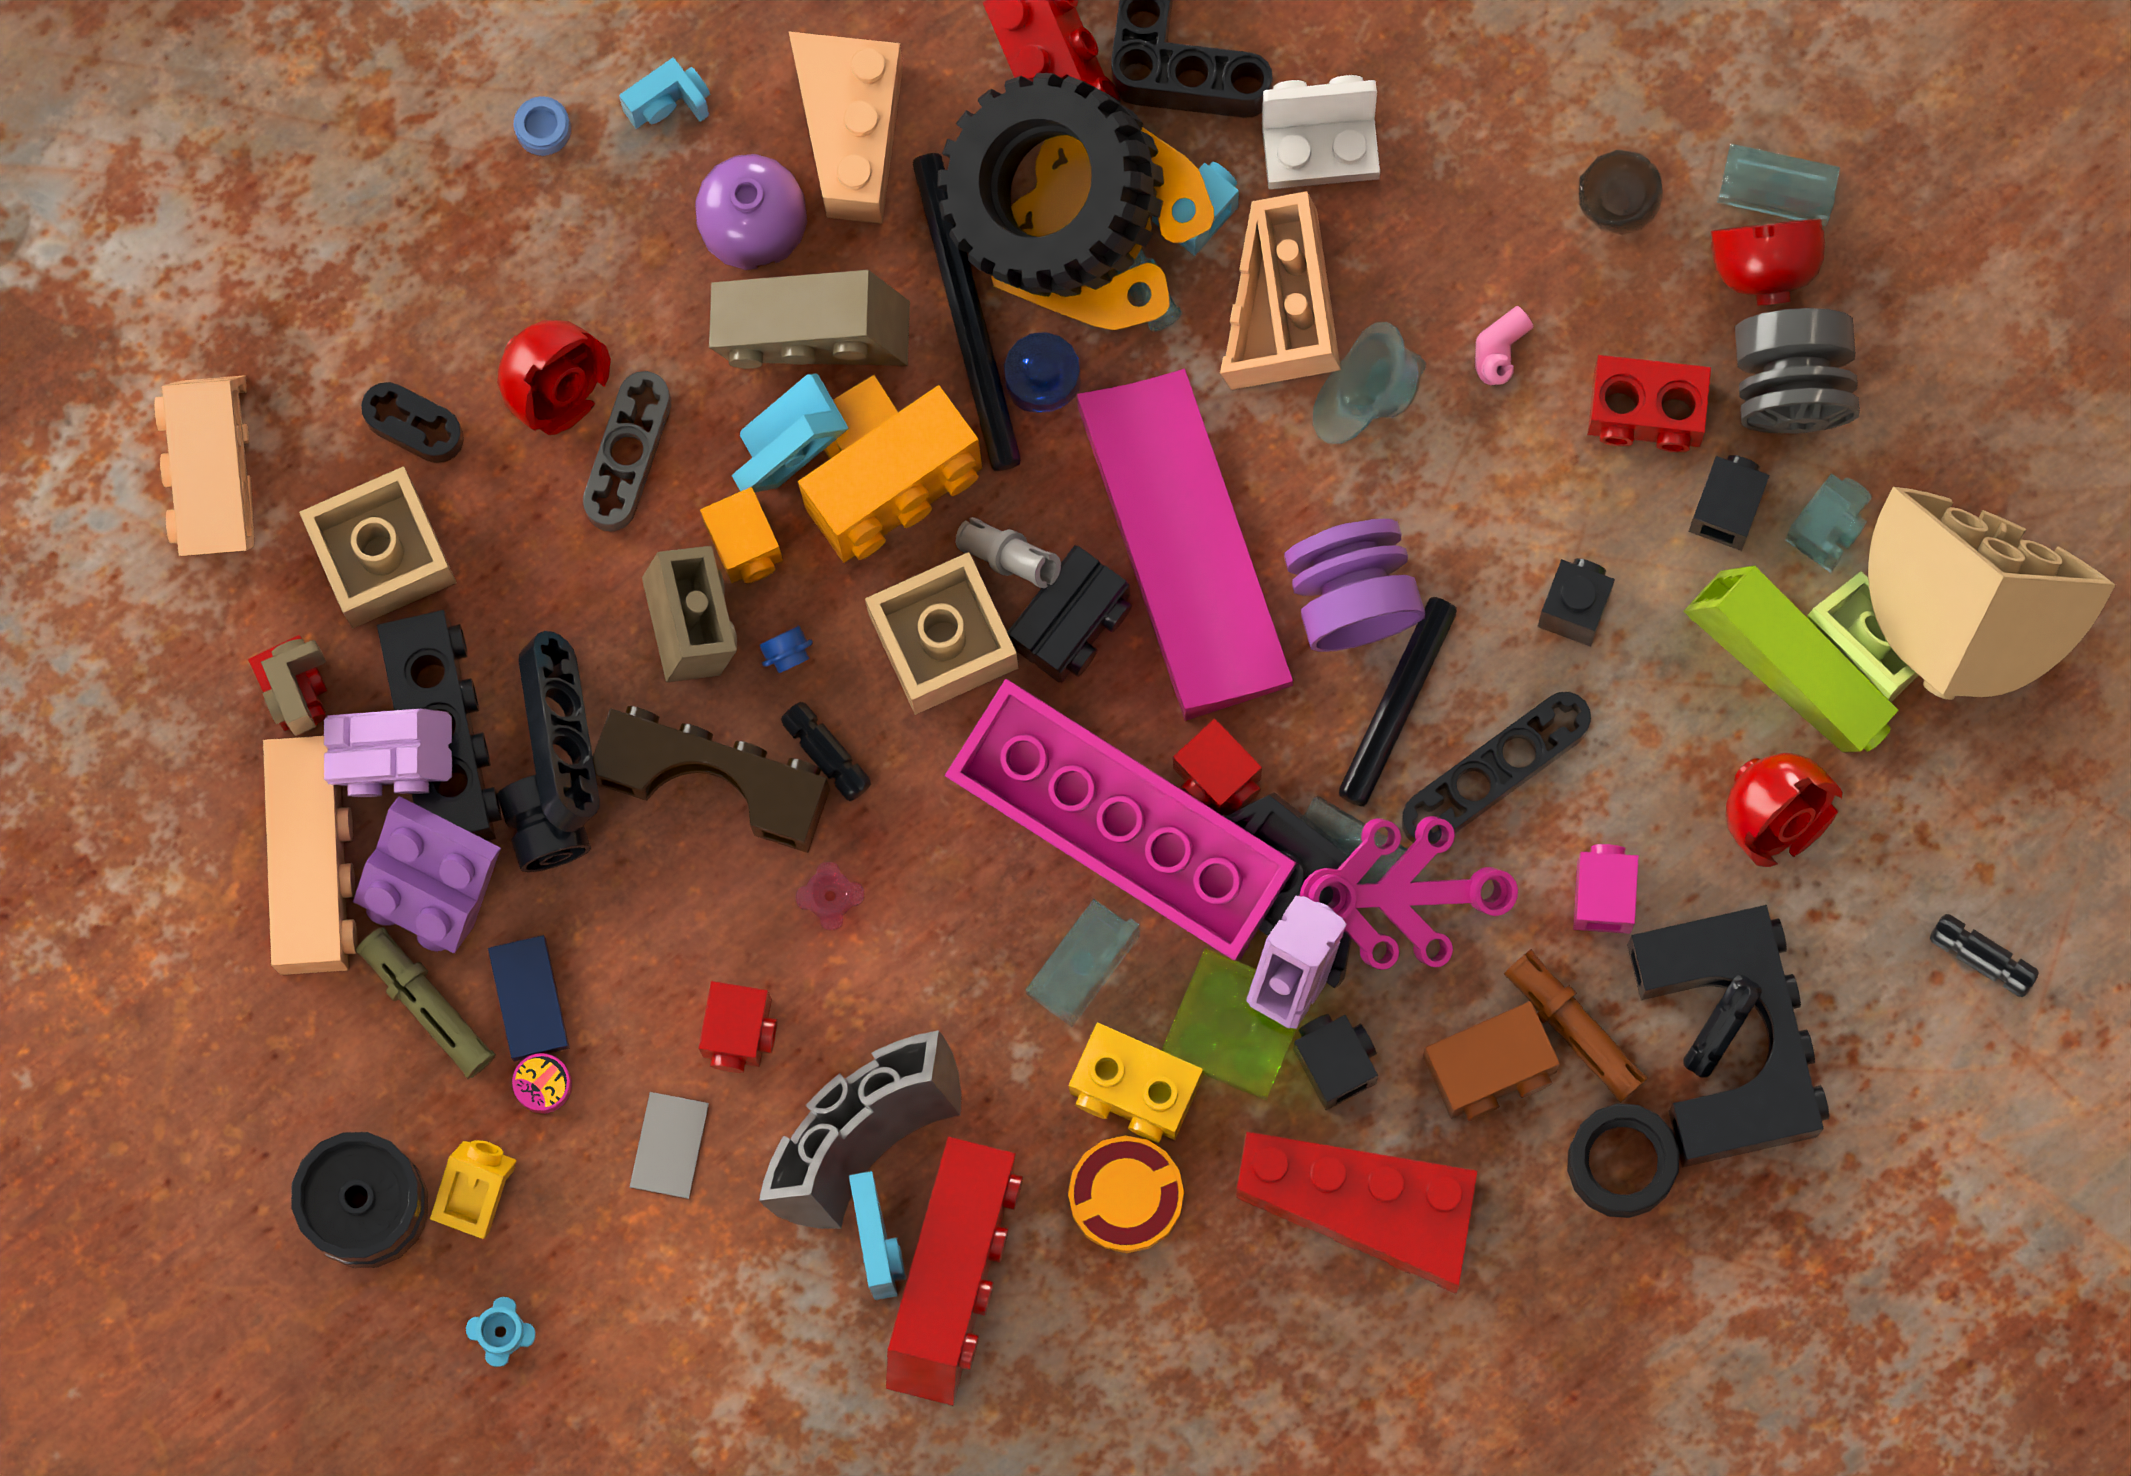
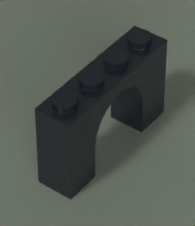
M1767 905L1631 935L1627 947L1641 1000L1699 987L1712 986L1727 989L1738 975L1748 977L1762 989V994L1754 1005L1763 1019L1768 1035V1054L1762 1071L1753 1080L1739 1088L1672 1104L1669 1110L1674 1136L1680 1150L1682 1168L1818 1137L1824 1129L1822 1121L1829 1119V1109L1822 1086L1813 1087L1808 1065L1815 1063V1054L1808 1030H1798L1793 1009L1801 1007V1000L1794 975H1784L1779 953L1786 952L1787 946L1780 919L1770 920Z

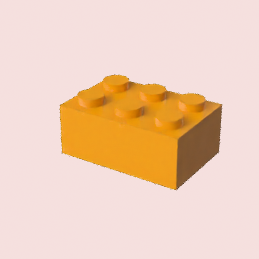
M938 385L800 479L798 484L805 510L843 563L854 556L858 560H862L882 547L886 541L883 537L900 524L905 528L915 525L931 512L932 507L930 504L947 492L951 496L958 495L978 479L979 476L976 472L982 469L979 440Z

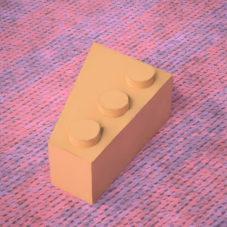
M789 32L827 218L882 223L903 70L900 43Z
M1305 191L1252 201L1239 268L1241 276L1236 303L1232 306L1230 317L1231 330L1226 356H1223L1220 374L1229 388L1234 390L1341 370L1318 213L1310 195Z
M246 375L177 381L162 386L163 397L155 398L156 425L159 431L166 430L168 453H162L160 457L161 478L164 487H172L174 509L166 511L167 536L170 544L178 543L179 556L247 551L254 547L250 475L247 476L244 444L249 443L248 425L242 424L239 393L246 392Z

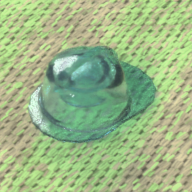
M1376 322L1365 329L1354 343L1350 352L1340 363L1341 370L1333 371L1318 393L1313 408V427L1317 436L1328 444H1342L1355 438L1373 419L1399 416L1413 403L1419 389L1421 375L1426 368V362L1420 355L1404 347V340L1397 327L1389 322Z

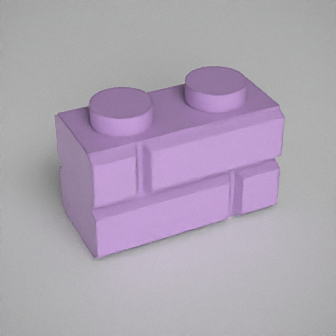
M421 708L328 715L324 719V745L328 748V752L324 753V780L331 785L347 786L348 796L351 797L382 796V785H394V793L398 794L429 793V782L448 781L452 777V751L448 748V745L452 743V717L448 712Z
M1295 896L1284 912L1282 920L1278 921L1266 939L1246 999L1250 1004L1249 1006L1289 1029H1297L1309 1011L1310 1005L1315 1002L1325 987L1340 945V940L1347 925L1343 920L1344 918L1337 915L1334 910L1323 903L1314 902L1305 896Z

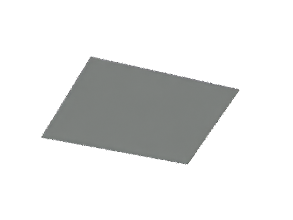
M650 1092L630 1183L631 1188L689 1199L709 1103Z

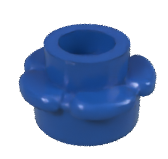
M799 625L759 644L766 659L761 664L763 667H767L774 663L778 673H781L808 660L809 657L805 648L811 646L813 641L812 639H806Z

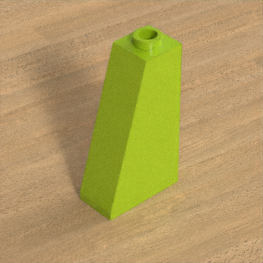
M1756 566L1721 570L1683 611L1840 751L1861 752L1864 749L1868 752L1880 744L1889 734L1891 727L1887 723L1899 710Z

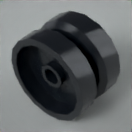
M343 1132L319 1142L301 1160L292 1181L291 1209L300 1231L328 1258L352 1268H378L401 1258L419 1240L428 1218V1190L419 1169L391 1141L369 1132ZM357 1192L364 1196L368 1194V1199L362 1207L356 1208L351 1203L352 1197Z

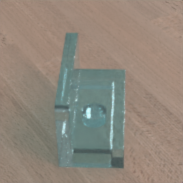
M1730 143L1717 203L1795 220L1821 219L1822 225L1827 226L1836 198L1834 194L1840 167Z
M1093 899L1026 988V994L1073 1027L1140 937V925L1131 918L1127 922Z

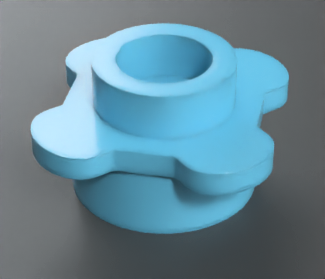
M508 1297L497 1298L493 1302L492 1308L484 1311L480 1317L471 1318L466 1325L467 1336L471 1340L479 1342L486 1351L485 1359L487 1363L494 1367L506 1365L509 1361V1355L520 1347L531 1346L536 1337L534 1327L521 1320L516 1313V1303ZM501 1326L505 1327V1336L497 1337L496 1329Z

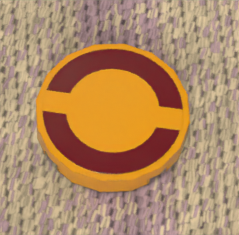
M1120 1136L1103 1140L1083 1154L1072 1171L1068 1197L1073 1219L1086 1238L1105 1249L1132 1253L1150 1249L1170 1234L1181 1214L1184 1189L1180 1171L1165 1150L1147 1139Z

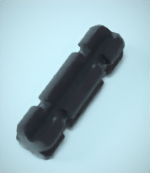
M799 702L785 712L781 718L785 729L794 739H801L799 742L800 746L815 764L821 768V771L828 779L834 778L836 780L834 782L835 787L845 799L853 801L860 797L871 785L869 776L858 764L852 765L851 755L823 723L819 725L816 723L818 721L817 716L804 702Z
M1945 914L1940 918L1930 935L1932 943L1946 952H1949L1950 949L1958 953L1956 958L1994 982L1999 978L2005 982L2002 987L2018 997H2024L2028 994L2038 978L2039 972L2037 968L2022 959L2018 962L2011 959L2013 953L1974 929L1971 933L1964 929L1966 924L1954 916Z
M1738 975L1733 979L1722 996L1723 998L1717 1004L1683 1059V1064L1688 1070L1702 1078H1707L1711 1075L1762 994V989L1756 982L1743 975Z

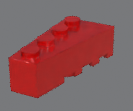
M1246 1132L1236 1198L1301 1227H1307L1349 1248L1358 1249L1387 1262L1388 1265L1409 1274H1415L1456 1294L1460 1284L1477 1171Z

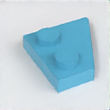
M873 1172L849 1175L869 1289L875 1300L898 1296L895 1281L906 1279L901 1248L898 1245L897 1237L887 1238Z

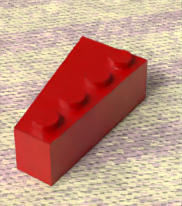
M948 1136L887 1349L886 1389L954 1406L963 1368L971 1370L979 1336L972 1333L977 1314L986 1316L994 1285V1282L986 1280L991 1261L1000 1263L1005 1249L1009 1229L1000 1227L1005 1208L1015 1210L1022 1186L1023 1176L1014 1174L1016 1153Z

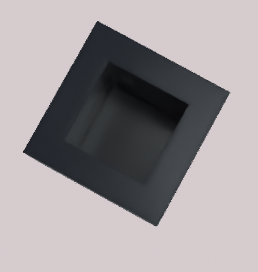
M1729 455L1727 459L1716 456L1688 532L1742 551L1770 475L1760 472V466L1747 458Z

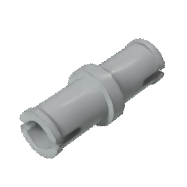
M974 517L969 518L970 523L965 520L958 528L956 534L957 548L964 553L969 552L989 562L990 568L1001 575L1009 576L1015 574L1040 588H1047V583L1052 585L1059 576L1061 570L1060 558L1055 553L1029 544L1026 537L1017 531L1010 529L1001 531Z

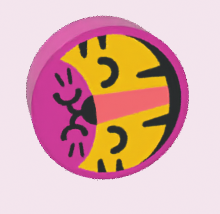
M539 1053L531 1055L519 1063L513 1074L512 1087L516 1098L526 1109L535 1113H550L559 1109L567 1101L571 1093L572 1080L568 1069L558 1058L549 1054Z

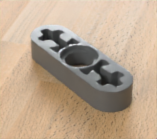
M640 371L633 373L621 384L583 495V506L590 522L604 531L623 529L634 518L671 409V396L665 381L653 372ZM646 387L653 388L654 397L659 401L657 405L648 404L641 419L644 427H652L650 432H646L634 424L638 408L635 400L631 398L633 394L642 395ZM623 418H626L631 423H621ZM625 437L635 438L643 445L641 458L632 465L618 464L611 456L614 444ZM605 470L622 479H634L631 485L621 479L617 496L620 503L624 506L622 510L613 508L609 516H603L600 505L595 502L598 497L607 498L613 485L611 476H603Z

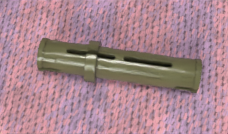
M384 927L372 932L356 948V953L364 958L388 986L386 989L387 995L393 1001L400 1000L427 1030L429 1035L462 1070L467 1079L476 1076L492 1062L496 1054L492 1050L490 1051L461 1018L460 1014L426 978L428 970L421 962L414 964L390 937Z

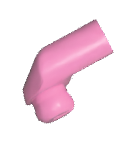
M1515 306L1477 336L1475 369L1479 378L1486 384L1502 385L1509 381L1514 372V366L1511 365V345L1533 329L1530 318L1519 306Z

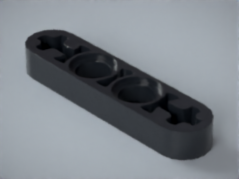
M543 631L538 633L521 650L518 661L540 804L544 815L555 827L566 832H575L581 829L599 810L600 799L577 657L572 646L561 635L552 631ZM545 697H549L558 703L564 711L565 717L559 716L551 710ZM553 744L560 746L568 753L572 764L565 763L558 757L553 749Z
M1558 692L1548 697L1415 794L1406 803L1402 814V829L1406 837L1412 843L1416 841V828L1414 827L1418 819L1416 809L1423 807L1429 813L1444 803V797L1437 792L1443 788L1447 790L1451 803L1463 812L1461 816L1455 817L1451 807L1439 817L1448 821L1456 833L1580 743L1586 736L1591 722V712L1586 701L1579 695L1571 692ZM1559 707L1564 713L1574 709L1578 713L1574 721L1576 730L1570 732L1566 727L1557 729L1549 735L1548 742L1555 747L1548 751L1541 735L1529 725L1537 722L1538 728L1542 732L1554 721L1555 713L1553 709ZM1514 738L1525 739L1533 745L1535 759L1526 767L1517 768L1511 766L1503 756L1504 745ZM1476 771L1482 773L1487 778L1490 784V791L1485 798L1479 801H1470L1460 795L1457 789V781L1463 774ZM1439 825L1438 831L1434 833L1431 829L1429 831L1428 840L1431 845L1437 843L1441 838L1442 831Z

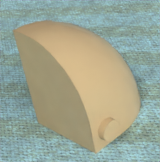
M1893 487L1877 519L1870 545L1868 581L1872 607L1882 634L1890 647L1901 660L1924 679L1923 686L1938 697L1952 700L1955 696H1998L2015 691L2038 679L2057 665L2082 640L2098 618L2115 587V584L2100 572L2058 546L2053 551L2037 542L2023 540L2022 537L2026 529L1984 510H1982L1978 518L1967 511L1951 507L1953 502L1950 498L1908 488Z

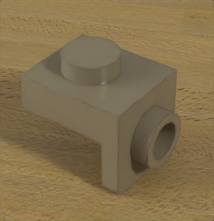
M296 639L276 647L271 652L273 657L261 662L272 688L263 692V697L275 724L285 721L295 736L316 727L295 676L326 662L315 640L305 643L303 639Z

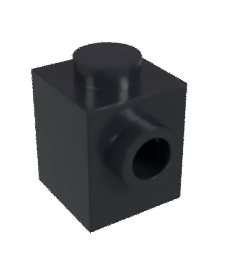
M1576 558L1573 563L1561 559L1542 608L1537 627L1591 647L1610 598L1615 579L1605 576L1606 569L1589 560Z
M1325 1014L1308 1022L1298 1030L1302 1037L1294 1041L1293 1051L1325 1110L1377 1084L1378 1074L1369 1059L1377 1053L1362 1024L1352 1028L1346 1015L1332 1021L1330 1015Z

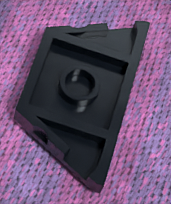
M1275 792L1225 816L1298 863L1259 927V930L1269 936L1278 921L1282 920L1284 912L1295 896H1300L1302 885L1310 874L1322 868L1338 869L1352 854ZM1331 886L1325 887L1319 896L1320 903L1328 905L1333 899ZM1345 931L1326 981L1333 988L1338 987L1345 979L1352 939Z

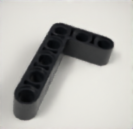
M1119 0L1111 63L1112 83L1117 89L1120 99L1133 105L1241 118L1255 117L1263 112V91L1272 89L1273 81L1272 69L1263 57L1251 52L1167 43L1173 0ZM1147 11L1153 13L1158 18V21L1148 28H1140L1133 25L1129 19L1138 12ZM1142 64L1148 67L1151 73L1143 80L1133 81L1126 78L1122 71L1129 65ZM1195 70L1201 72L1206 77V80L1197 87H1187L1181 84L1177 78L1183 72ZM1242 77H1252L1258 80L1262 87L1252 94H1244L1237 91L1233 84Z

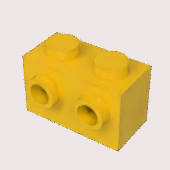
M1097 1022L1071 1078L1069 1092L1071 1095L1078 1097L1075 1106L1102 1119H1107L1109 1112H1112L1131 1121L1128 1126L1130 1131L1159 1143L1163 1135L1173 1140L1176 1139L1203 1079V1069Z

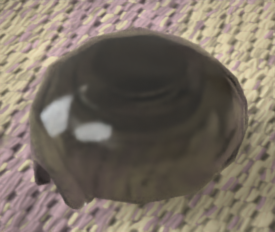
M1618 149L1598 156L1579 178V206L1584 215L1601 231L1619 235L1640 231L1654 220L1661 207L1663 199L1661 175L1656 165L1640 153Z

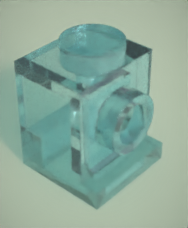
M1831 473L1791 525L1785 540L1832 573L1844 552L1838 545L1840 544L1848 550L1868 523L1860 516L1872 499L1871 494L1853 479L1844 478L1841 481Z

